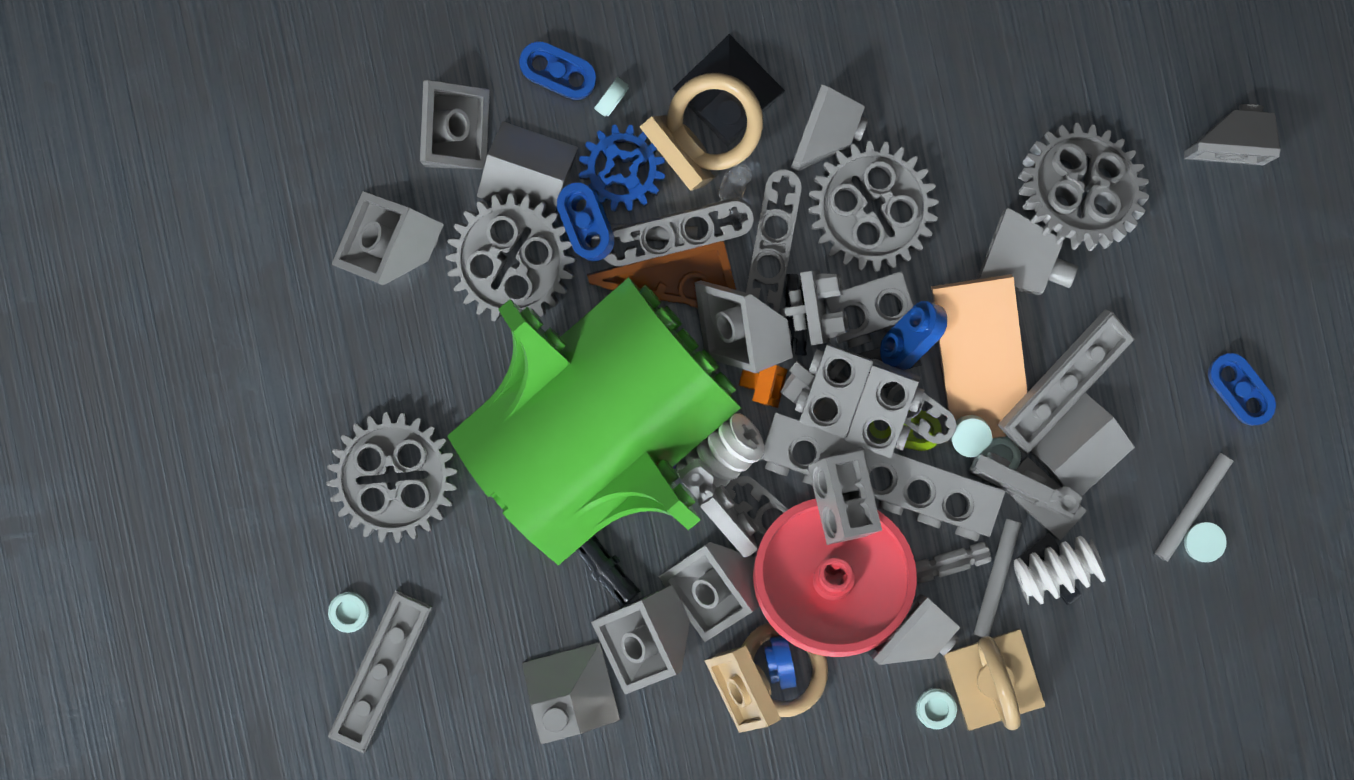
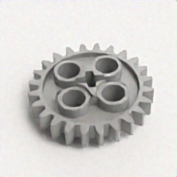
M1075 123L1070 133L1061 125L1055 132V136L1048 131L1041 139V142L1036 141L1030 149L1032 154L1028 153L1022 162L1026 168H1023L1018 178L1027 183H1024L1018 192L1020 195L1030 196L1023 205V209H1035L1036 214L1032 218L1031 223L1043 221L1046 224L1042 232L1044 236L1053 230L1057 232L1056 244L1058 245L1067 237L1071 239L1073 250H1076L1082 241L1085 242L1088 251H1092L1098 244V241L1106 249L1113 242V239L1121 242L1127 235V232L1131 233L1138 224L1136 220H1139L1146 211L1142 205L1149 199V195L1141 190L1147 186L1149 180L1137 177L1143 170L1144 164H1132L1131 160L1135 156L1136 151L1132 150L1124 153L1121 149L1125 140L1122 138L1116 143H1112L1110 141V130H1107L1100 137L1097 136L1096 126L1093 124L1086 133H1083L1079 123ZM1086 156L1090 158V164L1088 169L1086 166ZM1060 160L1068 161L1073 169L1065 168ZM1099 168L1107 170L1112 178L1105 177ZM1085 175V180L1081 182V178ZM1084 191L1088 192L1086 196L1082 199ZM1055 196L1063 197L1069 206L1060 204ZM1080 203L1081 218L1077 216L1078 206L1080 205ZM1094 204L1105 208L1107 215L1096 210Z
M868 141L865 152L860 153L857 146L852 144L850 146L851 157L847 158L838 151L835 154L838 162L837 166L828 162L823 164L825 171L829 175L827 178L815 176L814 181L822 189L821 191H810L809 197L819 201V204L808 208V213L819 215L820 220L813 223L811 229L824 230L825 233L821 236L818 243L820 245L831 241L833 246L829 252L830 257L836 255L839 251L844 253L842 265L846 266L852 258L857 259L858 271H862L866 262L871 261L874 271L879 272L881 261L886 260L888 266L894 269L896 268L895 256L899 255L906 262L910 261L911 256L908 248L912 247L917 251H921L924 247L918 240V237L930 238L933 233L924 225L925 223L936 222L938 219L937 216L928 212V208L938 205L939 200L927 198V193L931 192L936 185L932 183L923 184L922 179L929 171L928 169H923L916 172L913 169L918 159L916 156L907 162L902 160L904 148L900 147L894 155L889 154L888 142H884L880 152H875L872 142ZM873 169L884 170L889 176V185L884 189L873 188L869 184L868 173ZM856 176L859 178L864 190L872 201L879 199L883 205L880 207L879 213L895 233L893 237L887 235L874 212L869 214L864 212L863 209L867 205V200L853 184L852 177ZM840 191L851 192L856 199L855 208L851 211L839 210L834 203L835 195ZM896 202L906 203L911 209L910 220L905 223L895 221L890 214L892 204ZM870 224L877 229L878 240L875 244L865 245L858 240L857 229L860 225Z
M515 192L508 194L506 204H503L498 194L493 195L491 208L483 200L477 202L479 214L477 215L471 210H466L464 216L469 224L466 225L458 222L454 225V228L461 234V237L448 239V243L456 247L457 252L446 255V260L456 262L457 267L447 274L452 277L459 276L461 282L453 288L454 291L466 289L468 295L463 303L466 305L474 300L479 302L476 311L478 315L487 308L492 309L491 321L494 322L501 315L498 309L509 299L522 310L528 306L540 317L546 313L543 302L545 301L555 307L559 301L554 292L566 294L569 290L561 282L562 279H572L575 277V273L567 269L566 264L576 262L577 257L566 254V249L572 245L570 240H563L562 235L566 232L564 225L556 227L554 224L558 219L559 212L552 213L547 217L544 214L547 202L543 201L536 208L531 207V195H526L521 204H518ZM499 220L508 221L512 225L514 235L510 241H503L497 237L495 226ZM525 227H529L531 233L516 254V259L520 264L516 263L508 268L499 288L494 289L492 283L507 262V257L503 252L508 253L513 250ZM533 241H540L546 245L548 249L546 261L538 262L531 257L529 247ZM484 254L491 258L494 269L490 275H483L477 271L475 260L478 255ZM513 275L521 276L527 281L528 291L526 295L518 296L511 291L509 281Z
M386 412L383 414L382 424L378 425L374 417L369 416L367 417L368 429L364 430L360 425L354 424L353 429L356 434L354 439L346 435L340 437L347 446L346 449L332 450V453L340 459L339 464L327 465V469L337 473V478L326 483L327 486L338 487L339 493L331 497L330 501H343L345 506L339 511L338 516L342 517L351 513L353 518L349 528L354 529L361 523L364 524L363 537L365 538L369 537L375 529L378 530L379 542H384L388 533L392 532L395 542L399 543L402 541L403 531L407 530L412 539L418 538L416 526L420 525L426 531H431L432 526L429 518L432 516L438 520H443L444 516L438 507L440 505L452 506L453 504L444 495L446 491H454L458 488V486L447 482L449 476L458 473L457 469L446 467V462L450 461L455 455L454 453L442 454L440 451L447 442L445 438L435 442L431 439L436 430L434 426H431L424 432L420 431L422 425L421 418L417 417L409 426L407 425L405 413H401L397 422L393 423L390 414ZM408 444L416 445L421 452V460L414 467H407L400 458L401 450ZM368 448L376 449L381 456L379 467L373 471L364 469L360 461L363 451ZM390 466H394V470L397 473L424 470L428 472V477L424 479L396 482V489H391V484L388 482L362 485L357 483L358 477L388 474ZM411 484H417L424 490L425 500L419 507H411L404 499V492ZM371 488L381 490L385 497L384 505L378 511L368 509L364 502V496Z

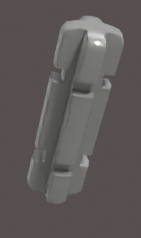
M985 542L970 545V549L967 550L963 547L934 556L931 561L924 559L915 562L917 582L924 583L934 580V576L937 575L941 578L971 569L970 565L973 564L980 566L991 561V553L988 545Z

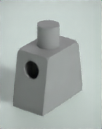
M1006 208L1001 214L977 279L1012 274L1015 291L1041 295L1046 288L1048 280L1070 288L1078 266L1057 258L1063 242L1059 245L1056 244L1057 236L1052 233L1044 236L1042 234L1044 228L1035 223L1032 224L1029 219L1012 209Z

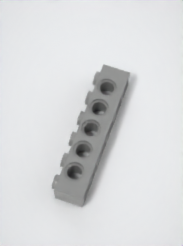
M774 413L764 442V455L761 460L767 461L764 469L783 476H788L789 470L805 474L802 482L812 485L809 465L827 457L863 450L869 475L874 468L883 467L889 471L891 476L890 484L886 489L878 491L872 487L874 498L881 500L880 509L902 515L904 509L919 513L918 522L939 529L943 521L957 526L956 535L977 542L980 534L987 537L991 536L1005 494L1004 490L893 453L891 458L847 443L845 442L846 438L800 423L799 420ZM799 441H807L815 449L814 459L805 465L799 464L793 458V447ZM915 480L925 482L929 489L928 497L922 503L912 502L907 494L908 486ZM953 493H959L966 499V509L959 516L950 515L946 509V500Z

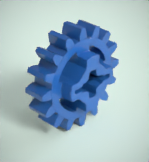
M615 124L612 125V135L606 136L601 130L597 132L598 140L600 141L597 145L592 142H586L585 146L591 154L590 156H580L579 162L588 166V170L579 173V177L582 180L591 181L588 186L595 190V192H598L602 204L606 200L611 201V211L616 212L619 203H625L627 211L632 212L633 201L638 200L645 207L648 205L645 196L647 192L658 195L659 190L653 183L655 180H664L665 174L656 171V167L665 164V158L654 156L657 148L653 143L650 145L646 144L648 137L644 132L638 137L634 136L633 125H629L625 133H620ZM615 143H631L639 148L632 152L620 150ZM603 152L607 159L606 166L596 176V161L600 153ZM618 159L623 163L633 162L629 167L630 175L626 178L621 173L615 176L611 174L616 169L614 162ZM648 161L649 174L642 186L638 179L639 168ZM612 185L622 186L630 194L618 195L607 191L606 188Z

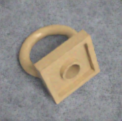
M707 73L689 80L676 92L670 103L667 116H652L640 128L691 191L703 188L715 178L710 170H724L734 167L750 156L762 134L763 114L756 95L744 82L723 73ZM710 89H720L733 94L743 105L747 116V127L742 140L732 150L721 154L706 153L705 147L697 136L683 124L684 112L691 99L697 94Z
M769 622L752 631L741 647L718 653L704 661L738 732L741 733L768 727L780 721V717L796 716L810 709L821 697L827 683L828 663L826 656L807 651L812 665L811 681L802 695L789 701H778L770 697L771 687L768 678L763 670L754 663V657L759 647L771 637L780 636Z
M1021 629L994 637L984 636L979 642L951 650L944 655L967 730L971 731L1001 720L1007 729L1016 730L1021 724L1020 714L1045 707Z

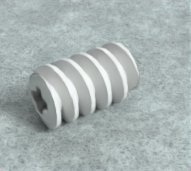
M735 413L730 418V423L724 422L719 427V431L711 433L708 436V440H703L697 446V449L694 448L686 455V458L681 459L677 463V472L695 461L696 458H699L711 468L714 476L713 484L716 487L720 485L725 487L730 480L736 479L741 471H746L752 463L762 458L764 455L763 439L752 421L740 413Z
M1082 536L1076 537L1075 550L1066 541L1060 543V555L1051 547L1045 548L1044 561L1035 552L1029 555V567L1021 558L1014 560L1015 573L1028 605L1029 596L1032 595L1040 605L1044 604V591L1046 590L1055 599L1060 598V585L1062 584L1070 593H1074L1076 579H1079L1088 588L1090 587V574L1093 573L1101 582L1106 581L1101 558L1091 538L1089 545Z

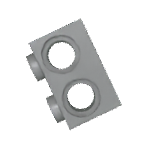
M902 271L843 290V295L824 298L828 314L842 312L847 307H855L862 313L863 322L859 328L849 329L848 333L836 337L838 344L847 341L849 348L871 342V333L883 329L887 333L913 307ZM890 294L899 299L901 309L898 315L889 317L881 312L879 301L882 296Z
M828 343L824 352L816 349L808 371L816 375L811 390L802 388L795 411L802 413L799 422L846 438L873 360ZM835 359L847 361L851 366L849 378L841 382L831 379L827 372L831 361ZM823 397L834 400L838 408L836 415L828 420L819 418L814 412L815 402Z
M875 360L845 442L888 458L892 457L895 448L903 451L911 427L904 425L909 410L917 413L925 391L918 387L921 376ZM888 382H897L903 386L905 397L899 401H891L885 397L883 386ZM874 420H883L889 424L891 435L884 439H878L871 434L869 424Z
M863 450L827 457L808 466L827 545L863 538L882 531Z

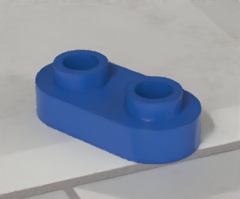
M533 42L527 45L521 52L519 58L520 69L529 81L572 100L584 99L593 92L596 86V74L592 65L586 60L545 42ZM537 57H543L548 61L547 67L544 70L538 71L533 68V61ZM574 73H579L584 77V82L579 87H573L569 83V78Z
M583 183L567 185L558 195L557 209L571 245L579 256L587 260H602L612 251L615 239L600 198L595 190ZM585 199L586 207L584 210L577 212L576 206L578 202ZM599 235V245L592 248L591 239Z
M921 301L914 305L884 336L880 348L882 361L901 370L911 368L943 336L947 327V314L944 308L928 301Z
M1228 353L1216 357L1211 362L1208 369L1210 384L1242 423L1261 425L1272 418L1276 409L1275 398L1242 356ZM1226 366L1234 370V378L1230 382L1225 381L1221 375L1223 368ZM1250 398H1255L1259 403V409L1255 413L1247 410L1246 403Z
M781 635L771 637V646L764 647L771 684L779 682L781 690L797 687L788 641Z

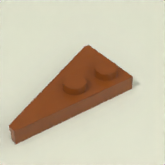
M724 241L587 274L589 284L610 290H615L629 277L640 289L646 284L659 300L683 303L698 308L695 282L702 280L736 290Z

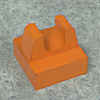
M774 365L759 373L742 370L739 386L755 390L752 401L778 408L782 395L781 390L784 386L788 369Z

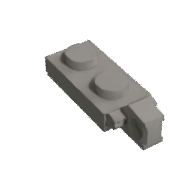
M988 452L987 456L981 454L974 458L969 469L970 474L1038 507L1049 509L1069 520L1074 517L1082 496L1068 486L1054 490L1045 485L1047 480L1044 477L1028 470H1024V473L1021 474L1008 468L1010 461L994 453Z
M696 458L695 461L680 469L678 473L681 481L698 499L703 511L741 555L748 557L756 552L758 548L753 535L757 532L755 524L746 512L743 511L739 514L734 509L735 503L724 486L716 487L713 484L714 476L711 468L699 458Z

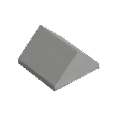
M423 80L420 162L424 167L484 169L488 143L489 89Z
M503 121L487 154L477 197L491 202L492 196L498 194L503 204H506L508 194L515 192L517 203L521 204L526 195H531V207L536 208L543 201L547 202L544 214L548 217L552 213L557 212L558 195L566 186L579 147Z
M1084 393L1030 453L1061 487L1068 486L1082 496L1135 447L1115 418L1087 393Z

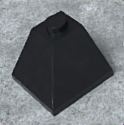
M730 34L672 89L676 93L689 80L707 73L731 75L744 82L753 91L760 103L762 113L785 92ZM720 89L703 91L692 98L687 105L727 147L746 130L747 116L741 102L727 91Z

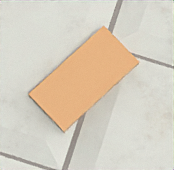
M1012 274L931 286L933 303L943 307L947 314V327L943 336L938 341L947 410L953 414L956 421L966 415L979 416L990 427L992 438L1005 437L1007 435L998 426L999 422L1027 394L1014 277Z

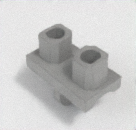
M820 270L801 272L805 305L802 302L801 290L789 291L791 307L780 309L781 316L793 315L795 331L807 329L804 315L806 313L811 345L831 342L830 338L848 333L849 323L846 311L826 314L824 298L843 295L841 275L831 273L820 274Z
M839 359L834 366L829 364L827 372L830 378L838 382L848 379L840 372L847 362ZM799 360L790 368L791 375L787 378L781 390V393L796 405L802 388L810 390L816 376L809 373V369ZM823 397L814 409L815 414L824 420L833 418L838 411L835 401L828 397Z

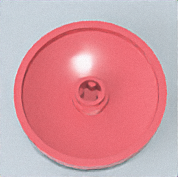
M816 498L793 506L772 523L766 531L755 557L753 582L756 598L764 616L783 638L793 645L814 654L830 657H847L876 648L898 630L905 620L915 597L917 572L910 545L900 529L886 515L878 511L882 531L863 538L830 545L826 544Z

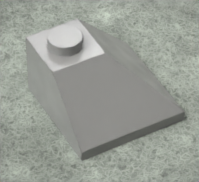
M821 85L790 169L799 172L835 155L838 151L842 152L849 149L853 139L861 141L868 122L867 118L862 117L865 106L828 86Z
M1239 105V110H1234L1227 114L1184 151V159L1265 165L1279 158L1280 144L1275 113L1263 112L1264 106Z
M362 191L332 265L385 285L429 261L444 224L411 208Z
M702 280L695 282L704 349L715 361L757 373L793 358L791 331L786 318L749 293Z
M711 542L659 576L665 587L673 584L691 624L704 642L759 607L753 582L755 557H743L738 551Z
M673 584L591 622L624 694L659 682L682 671L690 620Z
M919 594L913 601L905 620L898 630L884 643L873 648L868 655L879 665L931 659L938 653L944 656L959 640L955 633L960 627L929 598Z
M600 642L522 663L530 705L541 744L582 734L620 720Z

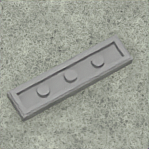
M1105 309L999 422L998 426L1021 452L1029 454L1135 338L1112 311Z
M395 590L329 732V738L361 753L366 752L433 606Z

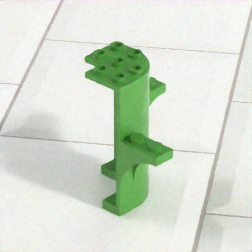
M629 277L561 337L551 327L544 331L541 328L544 325L530 307L527 306L522 310L511 299L503 304L498 311L510 327L513 337V354L508 372L494 394L447 435L465 467L488 497H493L496 503L504 510L502 514L532 544L557 565H560L602 528L629 514L645 511L665 513L673 516L689 531L701 519L692 507L696 502L695 498L683 484H676L675 481L679 478V475L673 466L741 408L732 396V393L737 390L722 372L716 374L715 371L720 366L705 349L697 352L695 349L699 345L684 328L680 331L678 330V327L683 323L668 306L659 308L658 305L661 304V301L646 284L640 289Z

